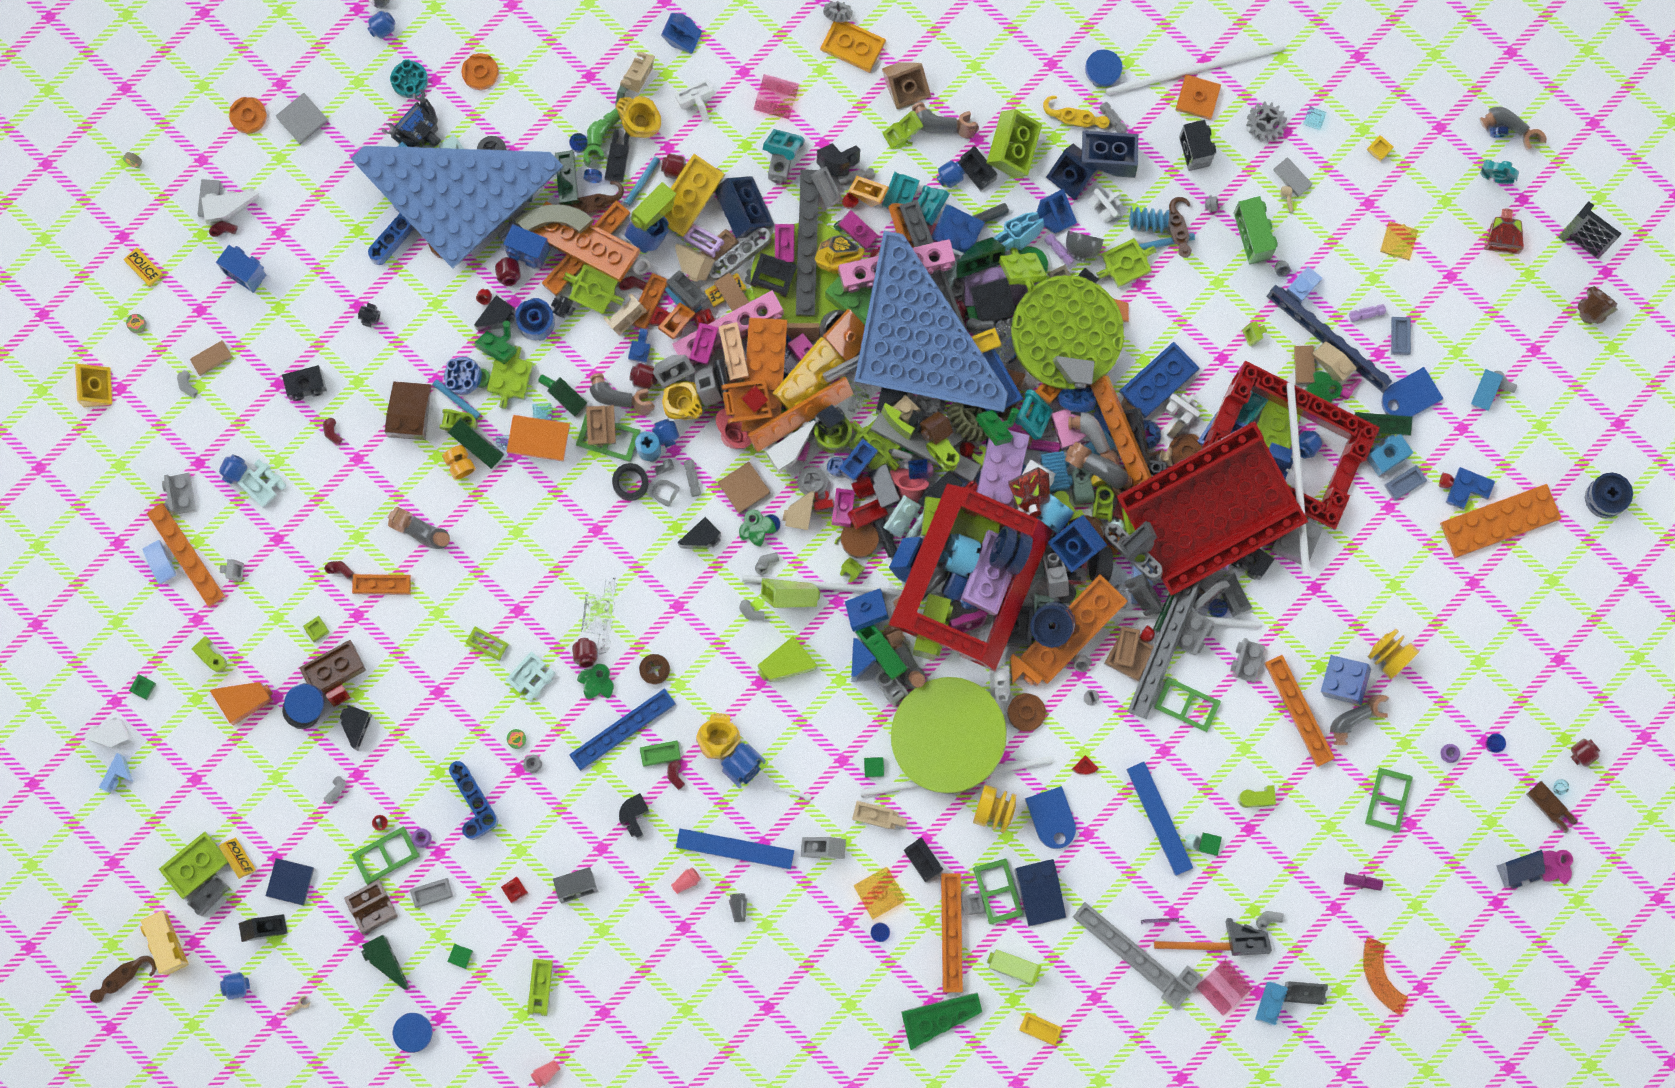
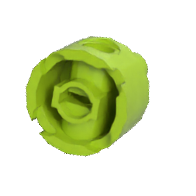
M845 415V423L830 437L823 433L816 425L814 426V439L818 448L828 453L843 452L852 438V425Z

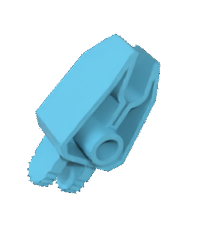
M1037 212L1022 214L1006 221L1004 230L996 235L994 239L1005 246V252L1013 247L1022 250L1039 236L1044 228V219H1039Z

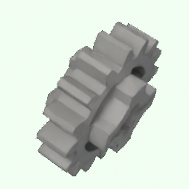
M1264 101L1262 106L1257 103L1255 108H1251V114H1248L1246 118L1249 120L1246 126L1251 127L1248 131L1249 133H1255L1254 139L1259 136L1260 142L1264 138L1267 139V142H1270L1272 137L1274 140H1277L1278 135H1283V130L1287 127V124H1285L1287 117H1283L1284 110L1279 111L1280 105L1274 107L1273 102L1267 105L1266 101ZM1261 112V116L1255 118V116ZM1279 125L1278 128L1272 132L1273 127Z

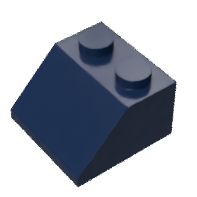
M1074 143L1063 151L1046 178L1060 189H1064L1068 196L1076 200L1094 179L1099 170L1081 164L1082 150Z
M1539 850L1496 865L1504 888L1511 886V889L1523 886V881L1529 880L1532 883L1540 880V875L1545 874L1543 851Z

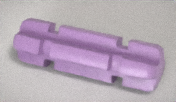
M1052 233L1045 237L1044 241L1047 245H1051V249L1060 259H1063L1067 266L1074 262L1075 259L1072 254H1068V250L1059 240H1056Z
M1379 304L1376 307L1371 306L1359 309V311H1351L1349 313L1350 321L1355 322L1359 321V319L1363 320L1376 317V315H1384L1386 307L1384 304Z

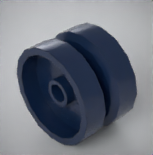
M1614 472L1604 473L1587 487L1584 496L1585 503L1589 511L1595 516L1604 519L1613 518L1631 504L1633 499L1632 485L1621 474Z
M1004 526L998 533L992 546L989 558L990 565L999 569L1005 566V571L1018 575L1029 558L1033 543L1032 536L1023 532L1017 535V530Z
M1046 603L1032 617L1031 633L1041 645L1050 648L1059 647L1066 643L1073 634L1076 625L1075 615L1063 603ZM1054 622L1056 624V627L1052 628V625H1050L1049 623Z

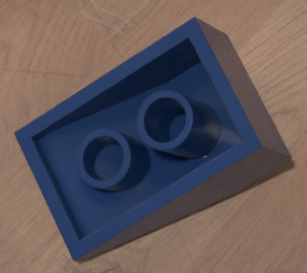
M1082 130L1081 164L1116 177L1135 178L1138 168L1139 134Z
M1054 859L1014 869L1028 927L1066 918Z

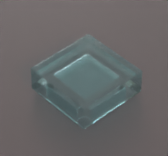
M1309 106L1303 125L1320 131L1327 112Z

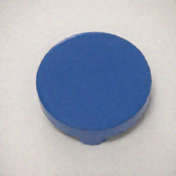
M1101 49L1093 52L1085 64L1087 78L1095 87L1113 85L1119 80L1122 73L1121 59L1110 50Z
M462 356L450 359L447 362L444 381L445 386L449 390L459 395H467L476 390L482 377L481 368L476 361Z
M1088 387L1085 389H1063L1059 393L1058 402L1062 407L1070 411L1089 412L1095 408L1096 398L1093 395L1092 389Z
M307 683L292 687L287 692L284 700L287 714L291 719L300 723H308L315 720L324 709L322 691Z
M414 1012L407 1013L399 1017L395 1022L392 1036L398 1048L405 1052L416 1053L428 1047L433 1036V1028L429 1019L424 1015Z

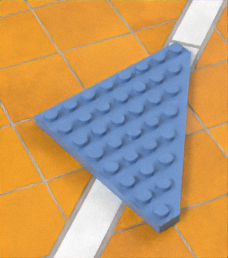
M363 146L350 158L452 269L564 167L551 152Z
M884 230L854 381L1005 412L1008 397L1007 390L904 234Z

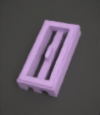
M695 224L692 225L683 237L685 242L713 258L716 255L715 252L720 250V246L724 245L722 239ZM694 230L704 235L705 237L711 239L712 241L716 242V244H713L704 239L703 237H700L699 235L693 233ZM692 238H694V239L700 241L701 243L707 245L708 247H706V246L700 244L699 242L693 240Z

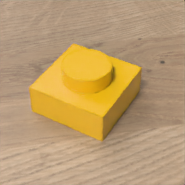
M1379 135L1367 148V151L1381 162L1394 146Z

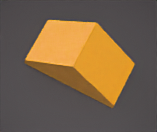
M856 176L848 192L872 207L881 204L889 187Z

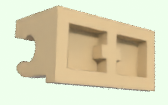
M640 51L636 55L644 60L635 57L627 73L624 74L623 80L620 82V86L637 93L640 92L651 73L655 60L654 55Z
M632 294L628 295L631 300L610 319L606 316L603 318L619 336L647 311Z

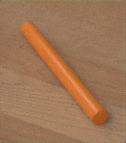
M1154 941V949L1231 951L1230 943Z

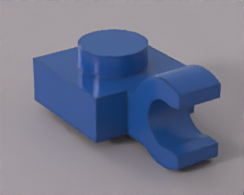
M640 328L638 341L632 340L628 360L647 364L651 344L646 343L648 329Z

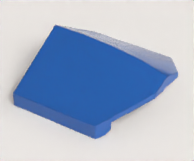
M670 13L661 36L671 47L692 54L702 30L696 26L691 18L683 13Z
M1064 189L1040 199L1036 212L1039 215V219H1044V227L1056 234L1077 223Z

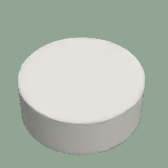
M638 255L631 269L637 275H643L649 271L650 261L644 255Z

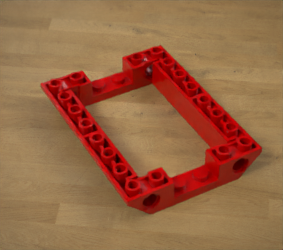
M1245 360L1230 382L1201 450L1231 433L1242 406L1248 403L1252 392L1289 410L1286 383L1290 382ZM1294 385L1297 414L1348 439L1322 501L1303 493L1305 516L1336 530L1350 498V495L1347 494L1360 463L1366 461L1380 427ZM1289 486L1292 494L1296 499L1295 488Z
M947 484L888 625L923 641L928 639L960 653V657L995 672L1053 530L1041 520L974 490ZM960 509L973 517L979 515L999 525L1017 530V535L1023 532L1033 538L1029 558L1022 571L1018 575H1013L986 642L917 612Z

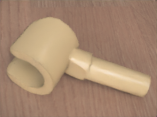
M1282 186L1280 196L1286 197L1288 210L1293 212L1291 201L1292 188L1290 186Z
M1168 447L1167 452H1165L1162 448L1160 459L1166 461L1170 467L1173 465L1171 460L1173 449Z
M301 996L295 1006L284 1012L285 1015L289 1016L300 1008H308L310 1002L307 1005L301 1004V1000L307 996Z

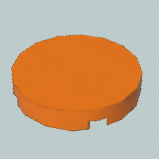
M477 53L469 56L464 61L461 73L467 86L475 90H486L497 81L499 70L497 63L491 56Z
M241 97L231 105L229 110L231 124L241 133L250 134L257 132L264 126L267 119L264 105L255 97Z

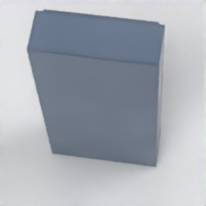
M1391 317V355H1410L1411 317Z
M1415 465L1384 486L1393 500L1396 501L1425 483L1427 479L1419 467Z

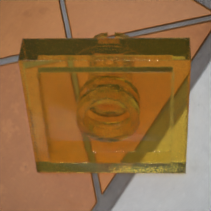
M888 867L853 885L872 920L907 901Z

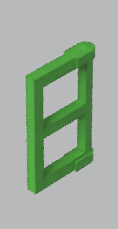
M585 414L576 446L631 462L636 447L635 440L641 430L615 423V428L633 433L626 455L607 450L609 444L603 445L602 448L594 445L589 446L583 442L587 432V415Z
M1167 677L1154 709L1207 733L1221 701ZM1170 685L1190 693L1180 714L1161 706ZM1194 695L1213 703L1204 725L1185 717Z
M1379 767L1365 824L1399 833L1413 776ZM1382 775L1406 781L1402 800L1378 794ZM1376 800L1400 806L1395 825L1371 819Z
M404 826L352 854L367 885L420 857ZM402 834L411 855L393 864L383 844ZM379 847L388 867L370 877L360 856Z
M1006 858L973 867L989 925L1023 915ZM1003 866L1009 886L986 892L980 872ZM1010 891L1016 911L993 917L987 897Z

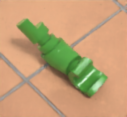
M616 108L610 113L605 114L603 120L594 121L588 127L587 145L589 147L585 149L583 155L585 166H590L591 160L588 156L593 153L597 154L600 160H604V152L600 148L603 137L606 135V131L609 130V126L612 127L621 120Z

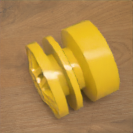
M1397 628L1386 633L1372 647L1367 656L1370 660L1376 654L1379 656L1374 662L1375 665L1380 664L1382 661L1386 663L1382 672L1390 680L1420 652L1411 642L1404 647L1400 645L1405 638L1404 635L1397 640L1394 639L1399 633Z
M985 784L973 824L985 827L988 821L992 820V830H996L999 822L1002 823L1000 832L1005 833L1014 816L1017 794L1012 793L1009 801L1005 800L1007 791H1004L1001 797L998 798L996 797L997 788Z

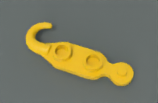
M1055 95L1048 96L1043 102L1045 113L1057 118L1064 124L1083 128L1096 125L1100 129H1106L1109 126L1110 121L1108 117H1095L1090 111L1070 107L1058 110L1051 109L1049 102L1057 99Z

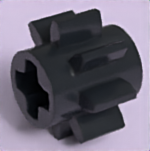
M563 295L560 298H554L550 305L554 307L553 313L564 319L567 315L572 316L575 307L572 306L574 301Z
M367 303V306L360 307L358 319L361 320L363 326L371 328L372 324L377 325L379 322L381 311L377 310L378 307L375 304Z

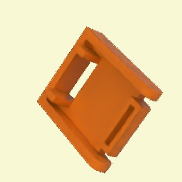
M766 380L721 385L722 390L728 389V392L722 393L726 415L733 416V418L728 419V424L763 420L772 417ZM754 385L768 399L763 404V408L755 413L741 399Z

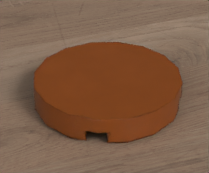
M1183 433L1172 440L1169 447L1173 449L1171 456L1173 465L1201 450L1202 446L1197 442L1198 436L1191 433Z
M851 522L850 527L843 528L840 537L843 550L849 556L855 558L870 556L876 550L879 542L878 532L872 524L856 530Z
M1023 693L1013 698L1007 710V716L1011 725L1022 732H1030L1039 728L1046 715L1043 701L1038 696L1029 693Z

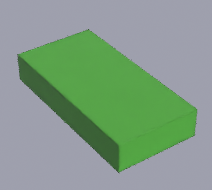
M678 740L639 747L643 767L681 760Z

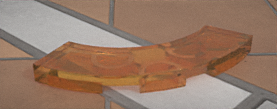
M1366 937L1363 949V969L1367 983L1374 995L1385 1007L1401 1015L1408 996L1399 992L1386 976L1383 960L1386 944Z

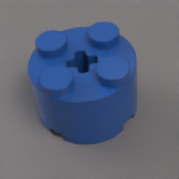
M663 216L646 231H643L641 228L635 227L632 221H630L624 235L634 246L640 249V252L647 253L659 248L669 232L667 227L669 223Z
M531 298L518 306L515 318L518 329L524 337L530 340L542 341L552 333L555 327V317L546 301L539 298ZM537 317L539 318L538 321L535 320L534 322H532V318H533V319H536Z
M743 742L736 747V752L731 757H726L721 763L723 766L722 772L738 788L742 787L741 783H749L759 773L761 762L763 764L766 763V760L750 744L745 745Z

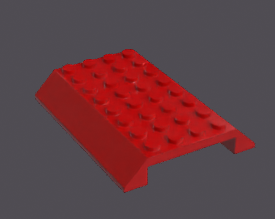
M1255 421L1117 495L1135 531L1145 521L1151 523L1157 538L1154 540L1152 550L1148 553L1162 566L1163 573L1161 578L1171 596L1308 522Z

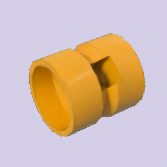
M463 445L455 446L442 454L446 465L450 466L449 471L454 480L462 479L476 470L472 460L467 458L469 454Z

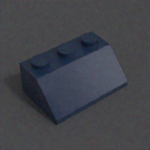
M753 176L727 178L719 184L715 194L736 239L746 238L758 228L769 229L775 226Z

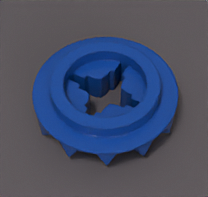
M1143 420L1144 429L1148 427L1149 434L1152 435L1146 439L1148 449H1151L1159 443L1161 430L1157 423L1151 420Z

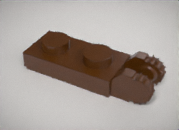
M1539 781L1526 793L1544 815L1564 833H1567L1569 828L1559 819L1562 815L1571 824L1575 825L1578 823L1577 819L1567 811L1566 806L1542 781Z

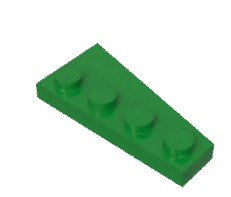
M978 992L901 1011L910 1051L939 1034L945 1033L954 1026L982 1013Z

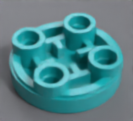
M405 59L392 70L390 82L398 95L405 98H413V93L416 96L421 94L419 89L425 91L428 85V75L421 64Z

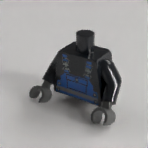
M419 89L422 94L421 97L417 98L415 93H413V98L419 100L420 104L416 102L395 126L392 123H386L390 130L388 132L383 128L382 132L384 134H391V138L397 143L403 142L408 147L417 146L422 148L427 142L431 146L436 147L441 141L435 135L438 131V118L434 107L425 98V92Z

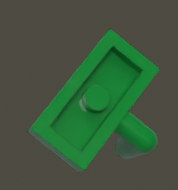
M509 321L503 322L504 335L501 338L486 331L475 341L476 348L504 365L517 353L516 348L507 343L512 337Z
M1012 408L1007 421L1002 422L994 410L977 414L976 421L993 444L999 446L1012 441L1013 436L1007 428L1014 425L1019 410Z

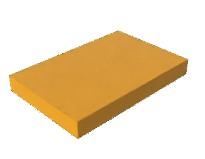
M833 21L820 50L871 73L886 43V39L850 22Z

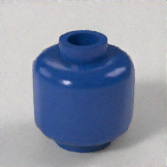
M379 11L368 19L369 27L367 29L373 37L377 36L383 39L394 32L396 22L389 12Z
M950 160L938 168L939 175L937 179L942 186L946 185L948 188H952L964 180L963 175L965 172L958 161Z
M667 418L654 423L655 427L652 428V433L657 435L660 445H664L665 448L675 445V440L680 437L675 422L669 421Z
M1307 430L1299 435L1301 458H1313L1321 449L1323 443L1317 432Z
M234 454L226 456L219 468V473L223 476L222 480L230 484L238 482L248 468L245 464L246 460Z
M241 972L224 975L222 981H220L222 996H226L228 1000L245 997L247 989H250L248 977L244 978Z

